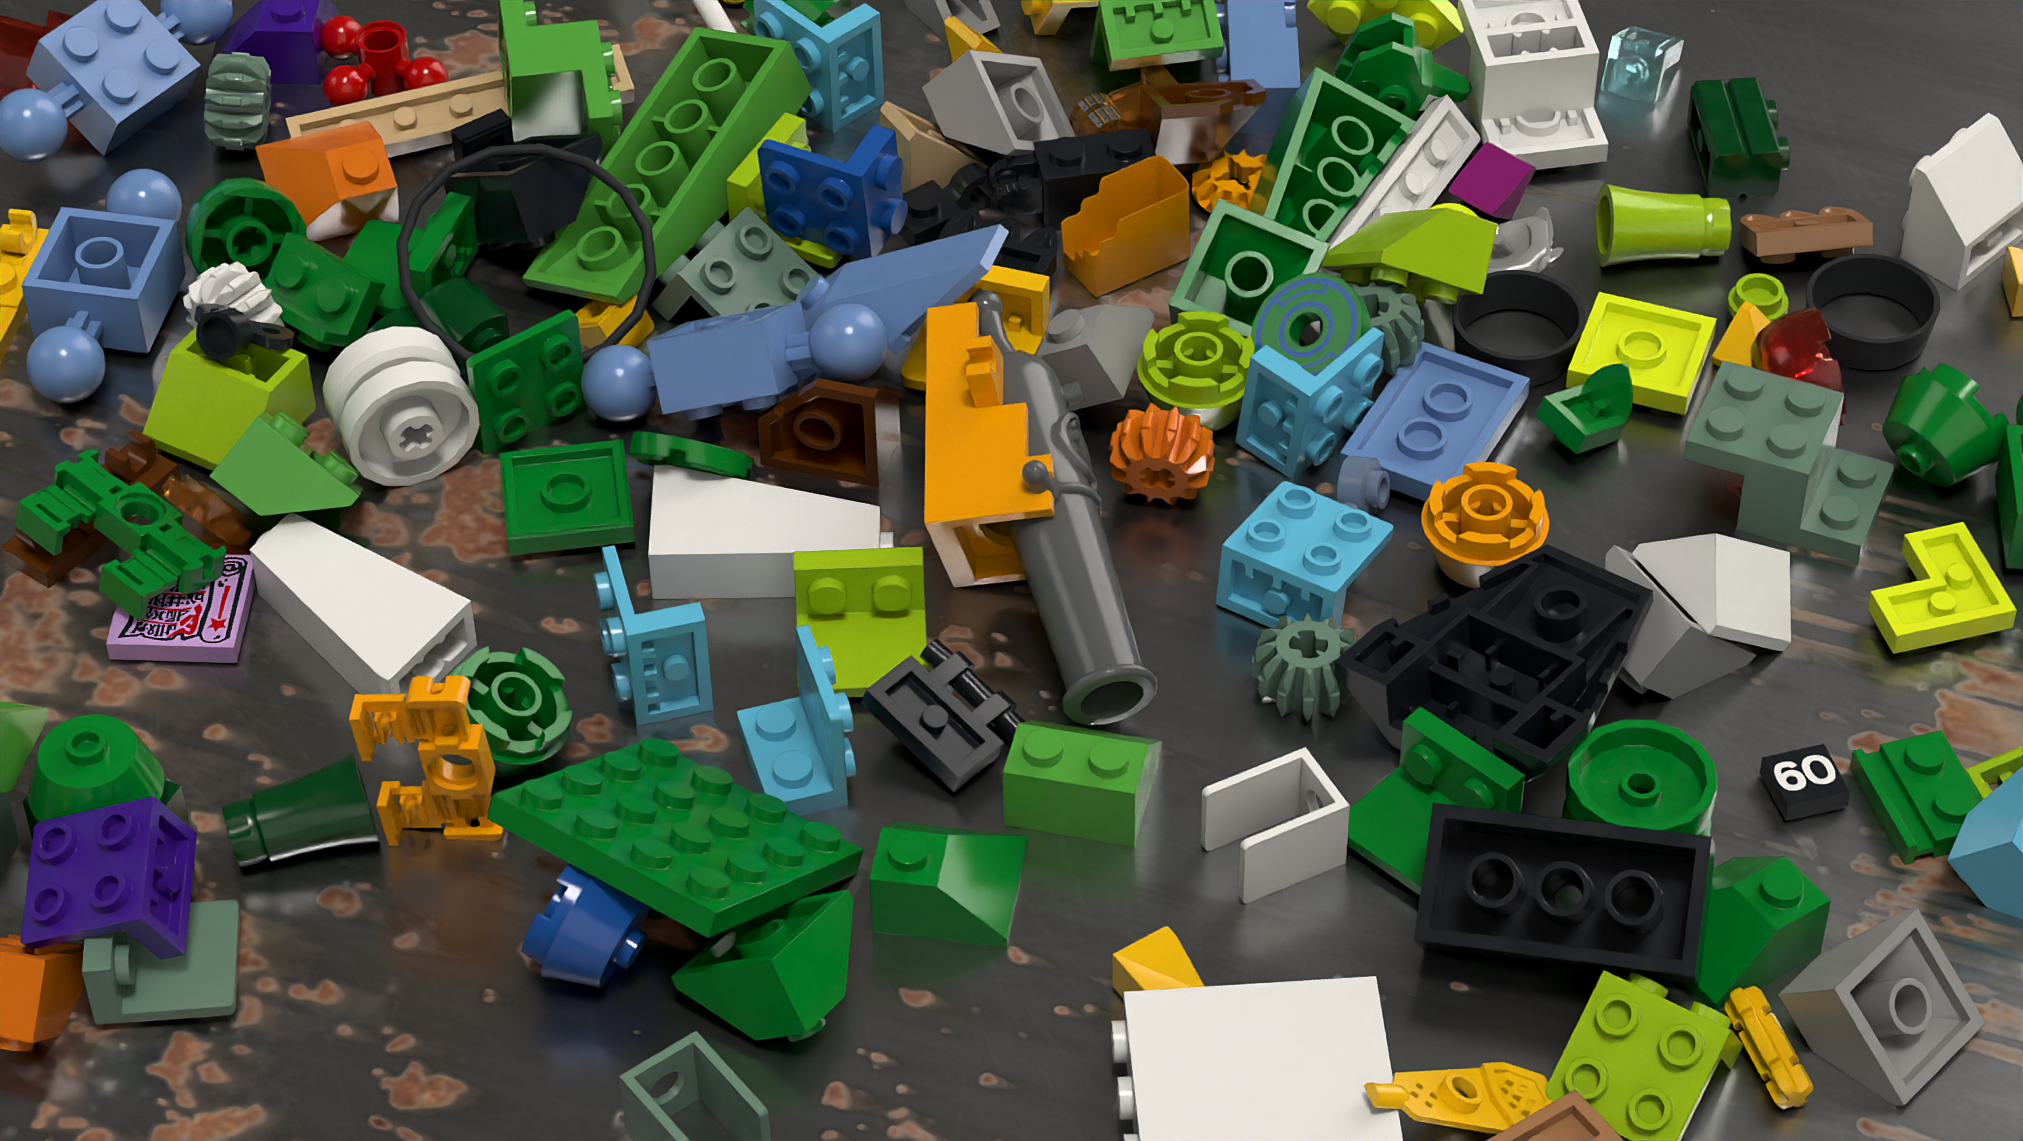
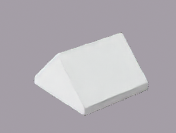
M1713 533L1642 543L1632 553L1708 635L1782 652L1791 643L1790 552Z

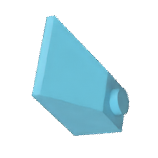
M2023 766L1967 813L1947 859L1958 876L1966 882L1987 908L2023 919Z

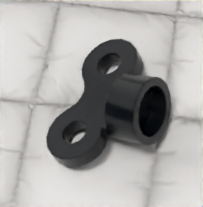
M205 303L196 306L194 320L198 323L196 328L197 342L201 350L212 359L225 360L239 355L251 343L274 350L290 349L293 346L294 332L286 327L250 320L239 310L224 305Z

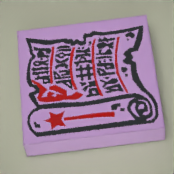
M225 555L222 576L189 594L178 592L179 578L177 586L148 600L146 618L140 621L116 604L106 642L109 659L237 663L256 585L251 555Z

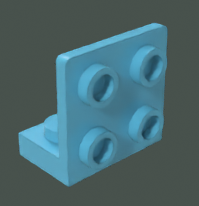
M753 0L755 16L753 27L756 36L789 41L812 88L811 93L799 109L803 115L813 118L825 128L835 133L885 103L881 20L878 11L864 3L821 28L782 0Z
M1373 327L1316 377L1304 370L1298 363L1289 360L1268 345L1263 346L1250 357L1235 442L1291 480L1297 478L1311 464L1321 465L1332 453L1338 440L1349 431L1355 432L1374 404L1371 401L1374 383L1384 365L1380 355L1385 334Z
M1283 481L1222 544L1215 604L1273 629L1278 625L1281 616L1298 622L1308 612L1312 621L1322 622L1333 616L1336 626L1340 630L1346 589L1392 539L1394 527L1392 524L1375 518L1362 510L1351 508L1317 494L1307 487Z
M615 545L602 547L604 572L594 573L593 580L600 611H609V617L598 619L605 656L618 657L619 663L611 664L618 702L630 701L637 726L714 711L706 621L700 602L635 614Z
M809 625L795 627L800 697L736 711L738 731L760 793L779 798L787 805L788 811L798 816L848 805L846 778L856 775L853 751L848 738L844 737V733L851 732L854 728L849 701L845 692L834 694L831 685L836 683V676L831 653L827 645L816 646Z

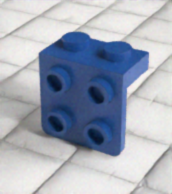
M874 124L846 163L770 139L765 140L757 150L767 222L772 229L777 230L782 235L790 238L798 237L829 247L840 254H848L860 259L877 256L890 236L898 234L902 229L907 217L908 205L903 200L901 186L903 162L898 157L895 130Z

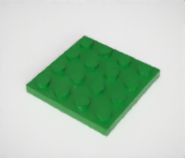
M657 738L643 739L636 744L616 751L606 752L602 756L577 765L567 766L560 771L537 779L527 780L523 784L495 793L492 796L487 819L707 938L857 874L864 849L842 839L841 832L835 827L822 822L808 821L788 811L787 805L779 798L768 794L754 793L734 783L733 777L725 770L713 766H701L680 755L679 748L674 744Z

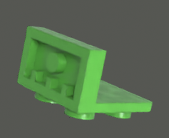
M1099 0L1090 55L1092 63L1108 62L1109 71L1222 57L1224 42L1214 0Z

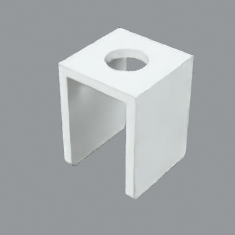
M1304 747L1205 787L1202 791L1200 842L1206 851H1211L1297 815L1300 816L1246 838L1241 842L1238 895L1245 904H1248L1345 864L1350 805L1307 748ZM1316 794L1319 796L1320 800L1322 801L1323 806H1324L1323 808H1320V809H1319V806H1318V803H1317V800H1316Z

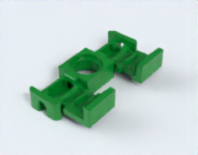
M88 449L79 453L76 464L69 460L57 464L52 485L18 501L15 526L54 556L61 553L63 537L70 532V526L76 529L79 520L87 524L92 521L95 515L94 528L131 555L130 559L122 563L114 559L102 566L99 591L138 621L146 618L148 600L177 586L179 578L178 592L189 594L222 576L226 547L223 545L214 550L189 534L182 527L183 514L141 482L129 486L107 472L98 464L100 454L98 450ZM141 517L152 521L153 524L137 525L129 523L123 518Z

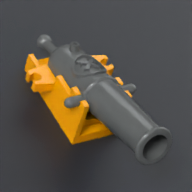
M988 289L978 290L970 296L967 303L927 308L924 524L953 587L957 588L1027 580L1067 690L1063 697L1064 713L1072 721L1084 725H1105L1124 720L1138 713L1151 702L1157 692V678L1147 667L1142 665L1100 517L1102 513V498L1095 491L1097 490V480L1092 472L1088 448L1080 430L1079 417L1074 412H1070L1069 406L1085 401L1079 382L1077 380L1063 385L1054 369L1041 357L1022 350L1015 351L1008 340L1001 319L1003 312L1002 300L995 292Z

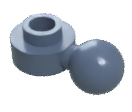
M1348 456L1342 464L1338 477L1337 502L1362 510L1375 517L1378 509H1383L1387 505L1390 494L1389 475L1386 471H1382L1377 458Z

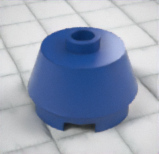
M569 863L557 879L561 885L551 898L543 915L537 912L526 934L521 952L533 959V964L541 968L542 977L601 988L619 966L628 969L639 954L648 935L641 928L649 913L650 906Z

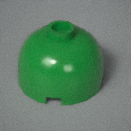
M250 177L226 179L206 189L191 206L184 226L186 251L198 275L211 267L217 268L223 263L230 265L238 261L246 267L249 273L257 272L263 285L286 233L299 234L307 238L306 224L294 203L275 186Z

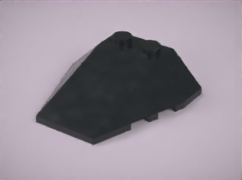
M1548 544L1479 576L1480 587L1450 600V597L1443 593L1428 600L1427 612L1398 625L1394 618H1390L1374 626L1334 661L1337 675L1392 746L1401 750L1403 721L1419 707H1422L1525 775L1524 783L1548 773L1589 735L1653 603V590Z

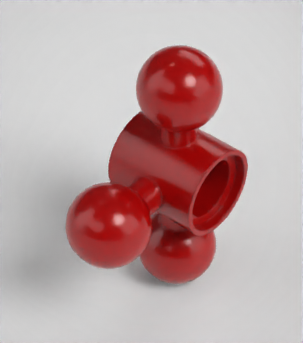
M338 15L328 19L322 26L321 45L328 56L337 60H348L358 56L359 62L357 67L350 65L337 66L326 75L323 82V93L328 103L333 107L364 101L368 93L376 96H387L405 90L409 91L449 82L448 71L439 60L428 56L419 57L413 61L410 60L406 31L403 26L396 22L378 20L361 27L354 18Z

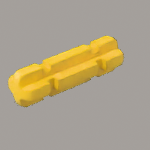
M1756 986L1746 989L1740 987L1734 989L1730 993V999L1725 1003L1724 1009L1732 1020L1734 1028L1738 1031L1743 1029L1738 1035L1762 1080H1771L1765 1085L1774 1103L1782 1109L1804 1105L1808 1102L1807 1096L1813 1091V1084L1803 1065L1799 1063L1794 1065L1799 1061V1058L1775 1014L1769 1013L1767 1015L1772 1009L1762 990Z

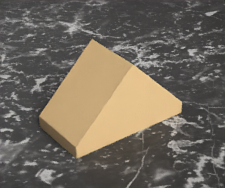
M885 101L880 108V126L895 130L898 157L903 162L901 175L902 194L931 180H934L943 189L949 184L952 176L960 168L971 163H976L984 172L988 168L983 160L966 143L944 137L936 124L888 101Z

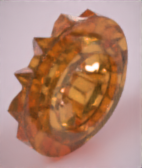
M171 474L163 484L164 495L172 504L228 544L245 546L254 533L244 526L249 520L245 514L189 474L183 480Z

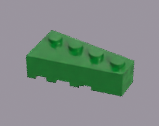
M1316 67L1284 107L1248 210L1325 242L1401 141L1410 132L1416 121Z

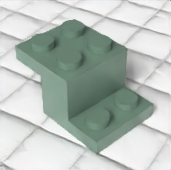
M1725 360L1722 361L1686 438L1683 456L1687 460L1744 475L1737 530L1857 564L1861 559L1893 482L1896 465L1835 447L1844 393Z

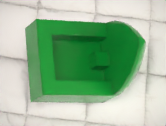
M1618 363L1602 367L1591 374L1584 384L1544 396L1535 416L1553 432L1555 438L1561 444L1569 447L1576 454L1618 440L1629 420L1633 403L1632 379L1628 364Z

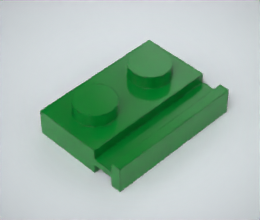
M1942 730L1880 744L1879 751L1865 754L1863 749L1853 750L1850 770L1904 865L1914 863L1915 856L1930 853L1932 858L1949 855L1967 813L1983 799Z

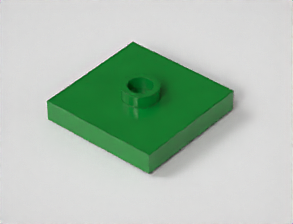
M623 439L499 453L509 556L635 542Z

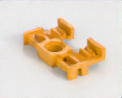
M448 675L445 677L444 683H434L431 676L413 677L410 681L407 698L405 693L355 694L349 722L362 761H372L376 743L385 745L389 737H394L398 745L403 744L404 737H406L407 743H416V739H420L417 751L426 780L422 782V786H401L400 781H382L376 807L389 846H399L403 828H442V823H446L443 834L446 839L498 841L502 838L504 828L487 819L492 800L491 789L496 769L483 724H470L465 706L471 682L465 676ZM447 754L459 755L472 761V764H453L445 761L441 756ZM396 795H399V797H400V802H398V799H397V796H396ZM474 817H478L480 823L477 827H471V821Z

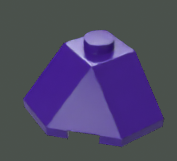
M259 0L231 25L222 37L216 40L211 62L217 54H232V52L250 53V56L265 58L271 70V84L321 85L328 56L322 49L321 29L328 19L338 15L336 5L328 0Z

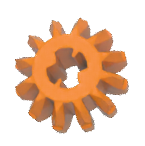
M1150 403L1146 412L1129 409L1125 420L1117 423L1116 431L1111 435L1109 452H1111V478L1124 483L1125 493H1141L1145 495L1147 503L1154 498L1164 499L1170 505H1174L1178 496L1185 499H1195L1198 490L1201 487L1207 486L1208 478L1213 473L1215 458L1213 457V431L1200 426L1199 415L1183 416L1179 414L1177 405L1170 411L1160 410L1153 403Z

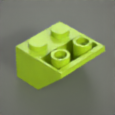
M1448 207L1384 213L1330 249L1321 268L1340 273V278L1347 284L1351 283L1360 288L1369 286L1372 281H1375L1377 285L1382 287L1396 283L1401 293L1415 295L1418 306H1424L1426 299L1440 303L1456 304L1458 296L1483 294L1498 224Z
M196 326L170 351L142 434L152 439L156 444V448L214 471L262 412L267 411L275 417L277 413L283 410L302 424L316 410L308 357L306 354L291 348L274 350L251 343L239 355L225 360H215L208 357L201 350L196 338Z

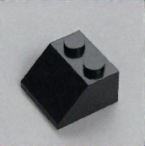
M599 134L531 136L513 144H545L588 157L595 163L603 145ZM542 155L493 157L452 175L443 185L447 195L449 192H454L472 197L477 243H487L490 250L521 243L522 249L528 250L556 240L554 231L576 221L592 174L585 168Z

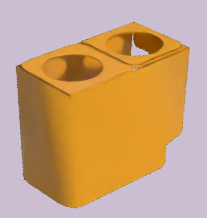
M1160 155L1146 158L1103 177L1099 184V192L1085 198L1081 202L1080 212L1066 218L1061 223L1064 266L1091 294L1098 298L1190 258L1189 184L1187 180L1165 157Z

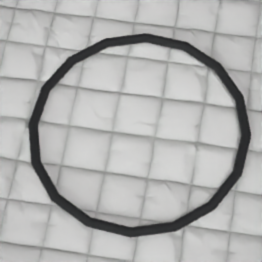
M545 144L490 146L445 166L412 200L396 242L400 290L422 329L437 335L448 350L461 361L466 363L467 359L475 355V353L467 351L432 324L411 287L408 243L422 206L452 175L493 157L542 155L585 168L621 196L641 230L646 273L633 311L602 344L582 352L583 364L587 363L599 350L617 345L643 317L657 276L652 227L629 188L590 158Z

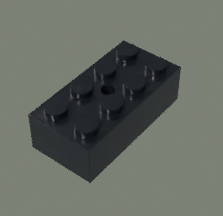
M1433 803L1414 940L1423 950L1597 973H1603L1605 970L1613 975L1629 976L1630 972H1634L1651 980L1699 986L1716 847L1711 836ZM1573 886L1580 890L1582 897L1575 906L1568 909H1559L1557 907L1555 898L1561 888Z

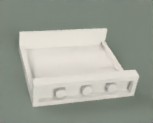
M1376 976L1124 992L1123 1020L1111 1021L1113 1063H1126L1128 1075L1126 1077H1117L1119 1119H1132L1134 1134H1123V1141H1403L1398 1109L1374 1108L1364 1088V1085L1368 1082L1391 1084L1393 1079Z

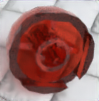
M1817 307L1792 312L1777 318L1757 333L1750 346V367L1844 393L1837 359L1831 360L1825 343H1821L1831 340V336L1824 318ZM1845 394L1842 404L1839 427L1844 425L1842 420H1846Z

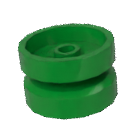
M1619 720L1597 727L1574 748L1569 759L1565 783L1566 798L1563 802L1561 818L1710 836L1712 827L1711 815L1715 808L1718 789L1715 763L1699 741L1677 727L1653 720Z

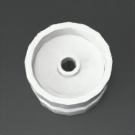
M393 326L366 334L347 346L330 365L322 387L325 408L334 427L341 434L342 444L351 463L361 472L364 478L384 486H410L433 479L456 465L471 448L480 426L478 406L468 386L460 377V370L450 351L437 335L419 327Z

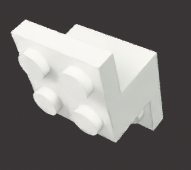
M1458 0L1457 13L1471 47L1468 82H1471L1470 86L1472 88L1466 102L1478 134L1482 138V144L1484 145L1486 141L1491 142L1537 167L1536 170L1606 162L1609 143L1594 109L1600 53L1578 0Z

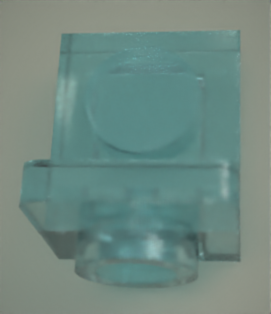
M1631 25L1615 34L1611 39L1601 90L1605 93L1646 104L1654 103L1658 99L1664 71L1680 59L1684 39Z

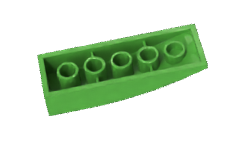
M695 27L600 164L603 169L629 188L652 227L657 268L656 279L682 254L687 253L697 240L728 210L726 180L785 112L796 115L811 93L812 88L789 41ZM593 175L576 221L554 231L556 240L544 245L522 279L526 286L621 305L640 291L646 273L642 234L621 196Z

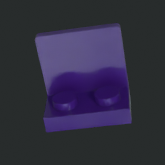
M155 796L38 822L33 832L20 937L21 943L33 950L124 930L160 960L185 955L197 833Z

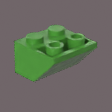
M283 410L277 413L275 417L267 411L258 415L210 475L212 479L260 516L351 506L364 489L355 482L361 472L354 465L332 449L325 457L305 442L311 434L310 431Z

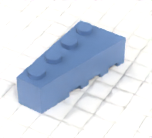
M1214 0L1215 3H1221L1215 5L1224 42L1222 57L1215 58V73H1226V75L1218 76L1217 81L1254 79L1265 88L1266 101L1237 133L1276 132L1285 105L1301 86L1298 32L1296 27V0Z

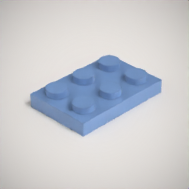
M1422 341V348L1416 353L1414 364L1400 365L1396 376L1393 375L1341 450L1339 470L1348 456L1377 458L1382 471H1386L1389 475L1390 489L1426 501L1430 496L1432 486L1438 479L1443 484L1448 479L1463 474L1465 464L1485 462L1527 399L1530 378Z

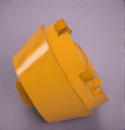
M1473 462L1464 465L1463 474L1450 478L1443 484L1438 479L1432 486L1430 496L1422 509V527L1440 569L1453 581L1471 588L1480 587L1479 576L1540 548L1545 541L1549 531V516L1545 508L1544 496L1540 489L1534 493L1528 485L1517 480V469L1494 462Z

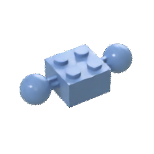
M140 0L95 1L38 40L25 74L39 89H19L6 95L0 101V149L9 157L21 162L35 163L46 160L53 156L63 145L68 131L67 121L69 120L102 156H105L186 98L201 65L179 42L192 46H203L213 43L222 37L232 21V0H161L160 14L156 17Z
M135 169L123 174L109 189L106 198V212L61 207L21 285L33 338L35 339L29 348L26 358L27 375L33 387L45 398L58 403H75L92 395L100 386L105 374L106 361L102 347L149 353L186 275L177 225L182 215V199L176 185L166 175L151 169Z
M800 301L686 322L647 341L650 358L641 350L628 345H612L599 350L588 360L583 369L581 392L587 406L593 413L606 421L614 423L631 422L642 417L651 409L658 395L663 414L684 411L686 420L711 417L722 413V407L742 402L743 410L759 409L774 405L780 401L779 397L791 395L798 391L797 383L815 374V367H818L821 372L831 379L841 382H857L870 377L881 367L886 358L888 334L884 323L874 311L856 303H841L826 309L815 320L811 331L806 330Z

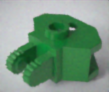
M1394 12L1359 25L1335 65V76L1337 79L1416 121L1431 102L1448 95L1452 101L1456 103L1460 101L1462 103L1463 100H1466L1472 88L1470 86L1471 82H1468V78H1465L1463 74H1459L1457 71L1453 72L1450 68L1433 63L1432 51L1421 47L1413 19Z

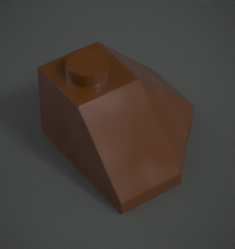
M1254 79L1140 86L1141 128L1148 127L1156 155L1165 157L1180 173L1193 170V163L1210 162L1266 101L1265 88Z
M817 378L761 412L758 419L761 465L879 488L900 440L899 393Z

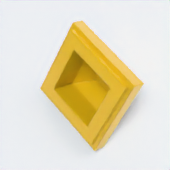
M948 16L944 21L952 62L956 61L968 50L1004 54L983 34L955 16L952 18Z

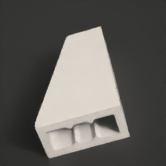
M654 465L648 550L653 599L795 597L793 552L894 548L893 532H881L880 506L671 465Z
M293 512L286 515L271 530L263 533L256 544L250 549L258 594L360 694L405 693L407 698L410 681L413 677L431 676L434 683H439L477 646L471 600Z

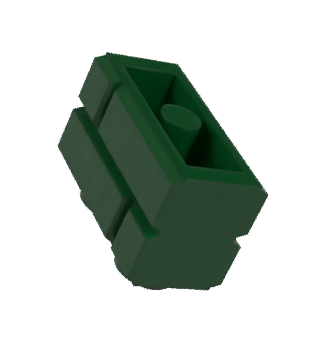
M1756 77L1733 78L1728 83H1723L1722 79L1696 81L1691 86L1687 124L1708 195L1711 198L1736 199L1741 194H1745L1747 198L1773 196L1778 191L1781 172H1787L1790 166L1787 137H1777L1776 135L1778 129V110L1775 100H1765L1760 81H1757Z

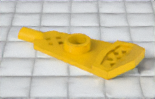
M1506 1062L1483 1063L1480 1068L1396 1072L1393 1075L1391 1084L1368 1082L1364 1085L1374 1108L1401 1109L1414 1121L1491 1134H1498L1553 1102L1547 1097L1546 1087L1548 1081L1543 1074Z

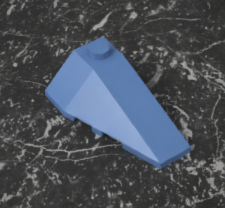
M1001 224L850 262L844 264L825 279L818 274L803 287L796 298V302H801L806 330L811 331L819 315L834 305L841 303L860 304L868 307L880 317L887 330L888 349L896 355L910 342L911 335L916 332L927 318V308L952 305L989 272L1009 231ZM815 367V374L804 379L805 386L817 378L841 382L826 376L818 367ZM868 377V378H866V379H864V380H861V381H857V382H841V383H846V384H852V385L861 386V385L864 384L870 377Z

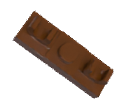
M133 429L128 433L130 443L119 452L109 448L105 452V463L101 466L127 485L131 486L141 482L161 497L181 481L178 464L156 453L155 442ZM94 515L92 521L87 524L79 520L76 529L70 526V532L63 537L62 551L55 556L16 526L15 535L0 548L6 564L50 588L107 542L109 538L94 528ZM126 517L123 519L130 523L136 517Z

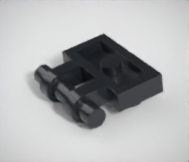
M934 639L920 654V658L933 669L931 672L910 655L866 689L861 704L955 792L999 756L1004 742L994 731L998 730L1012 743L1018 723L1026 721L1015 712L1017 704L1002 690L995 693L973 672L975 664L961 651L953 654L939 639ZM956 691V692H957L959 695H961L975 710H973V711L971 712V711H970L960 700H958L951 692Z

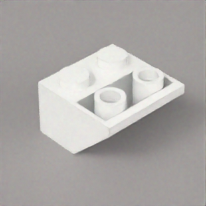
M1987 113L1969 128L1958 130L1948 144L1932 156H1924L1916 164L1909 179V185L1912 187L1909 209L1901 224L1904 237L1900 258L1956 291L2003 256L2007 246L2014 247L2023 240V163L2000 120L1996 116Z

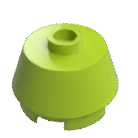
M1207 311L1179 313L1178 323L1165 327L1158 333L1152 328L1145 337L1143 349L1137 362V373L1150 402L1155 404L1160 410L1170 411L1177 405L1179 414L1183 416L1199 415L1200 426L1212 431L1229 425L1241 411L1250 357L1254 355L1252 337L1249 335L1245 339L1242 334L1228 327L1229 318L1225 315Z

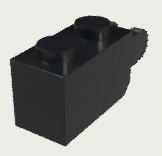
M1148 127L1131 130L1121 129L1114 132L1060 137L1033 142V154L1011 156L1010 159H1006V157L1002 160L998 159L996 163H992V167H989L990 172H988L991 186L998 190L995 191L996 196L994 198L997 208L1001 210L1002 214L1015 216L1018 213L1020 215L1041 213L1044 225L1053 227L1055 231H1061V223L1066 218L1080 212L1081 202L1085 198L1099 192V184L1103 177L1157 155Z

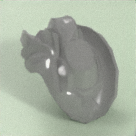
M1539 207L1533 216L1508 221L1497 226L1487 274L1502 270H1525L1545 275L1547 269L1559 262L1565 252L1563 247L1551 248L1554 232L1546 207Z

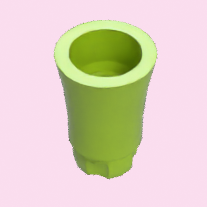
M1603 184L1597 197L1594 220V240L1598 262L1602 267L1635 261L1698 259L1699 256H1722L1725 250L1729 249L1732 226L1729 203L1726 199L1701 198L1699 194L1650 192Z

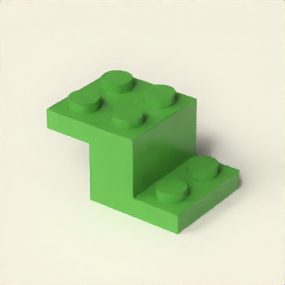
M497 0L498 49L514 142L522 141L531 136L599 134L603 145L596 163L600 166L621 135L619 125H623L619 90H613L611 77L615 76L611 42L601 43L597 20L537 25L534 1Z

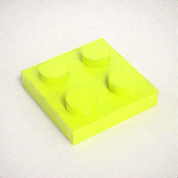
M1599 292L1569 365L1566 387L1572 388L1584 384L1591 374L1602 367L1625 363L1628 364L1632 379L1633 403L1685 415L1711 347L1717 319Z

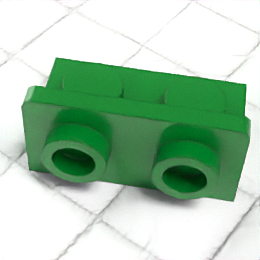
M290 232L286 233L264 284L265 288L272 289L271 296L274 302L282 307L283 312L279 317L283 321L284 326L288 327L290 324L297 328L299 332L296 338L299 341L324 352H330L332 345L347 347L363 337L386 285L308 238Z

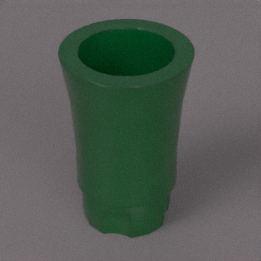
M354 752L319 770L282 784L252 792V799L238 800L222 806L230 843L240 867L253 865L270 858L272 863L307 853L342 846L380 842L366 788Z

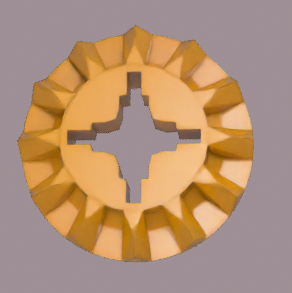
M1245 148L1239 155H1230L1226 151L1220 150L1216 159L1200 163L1199 170L1192 173V194L1194 199L1209 213H1212L1218 198L1248 210L1267 154L1251 157L1248 156ZM1229 178H1238L1241 183L1248 182V190L1236 180H1229Z

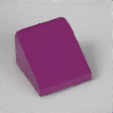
M1486 141L1455 178L1448 192L1491 216L1511 220L1537 167Z

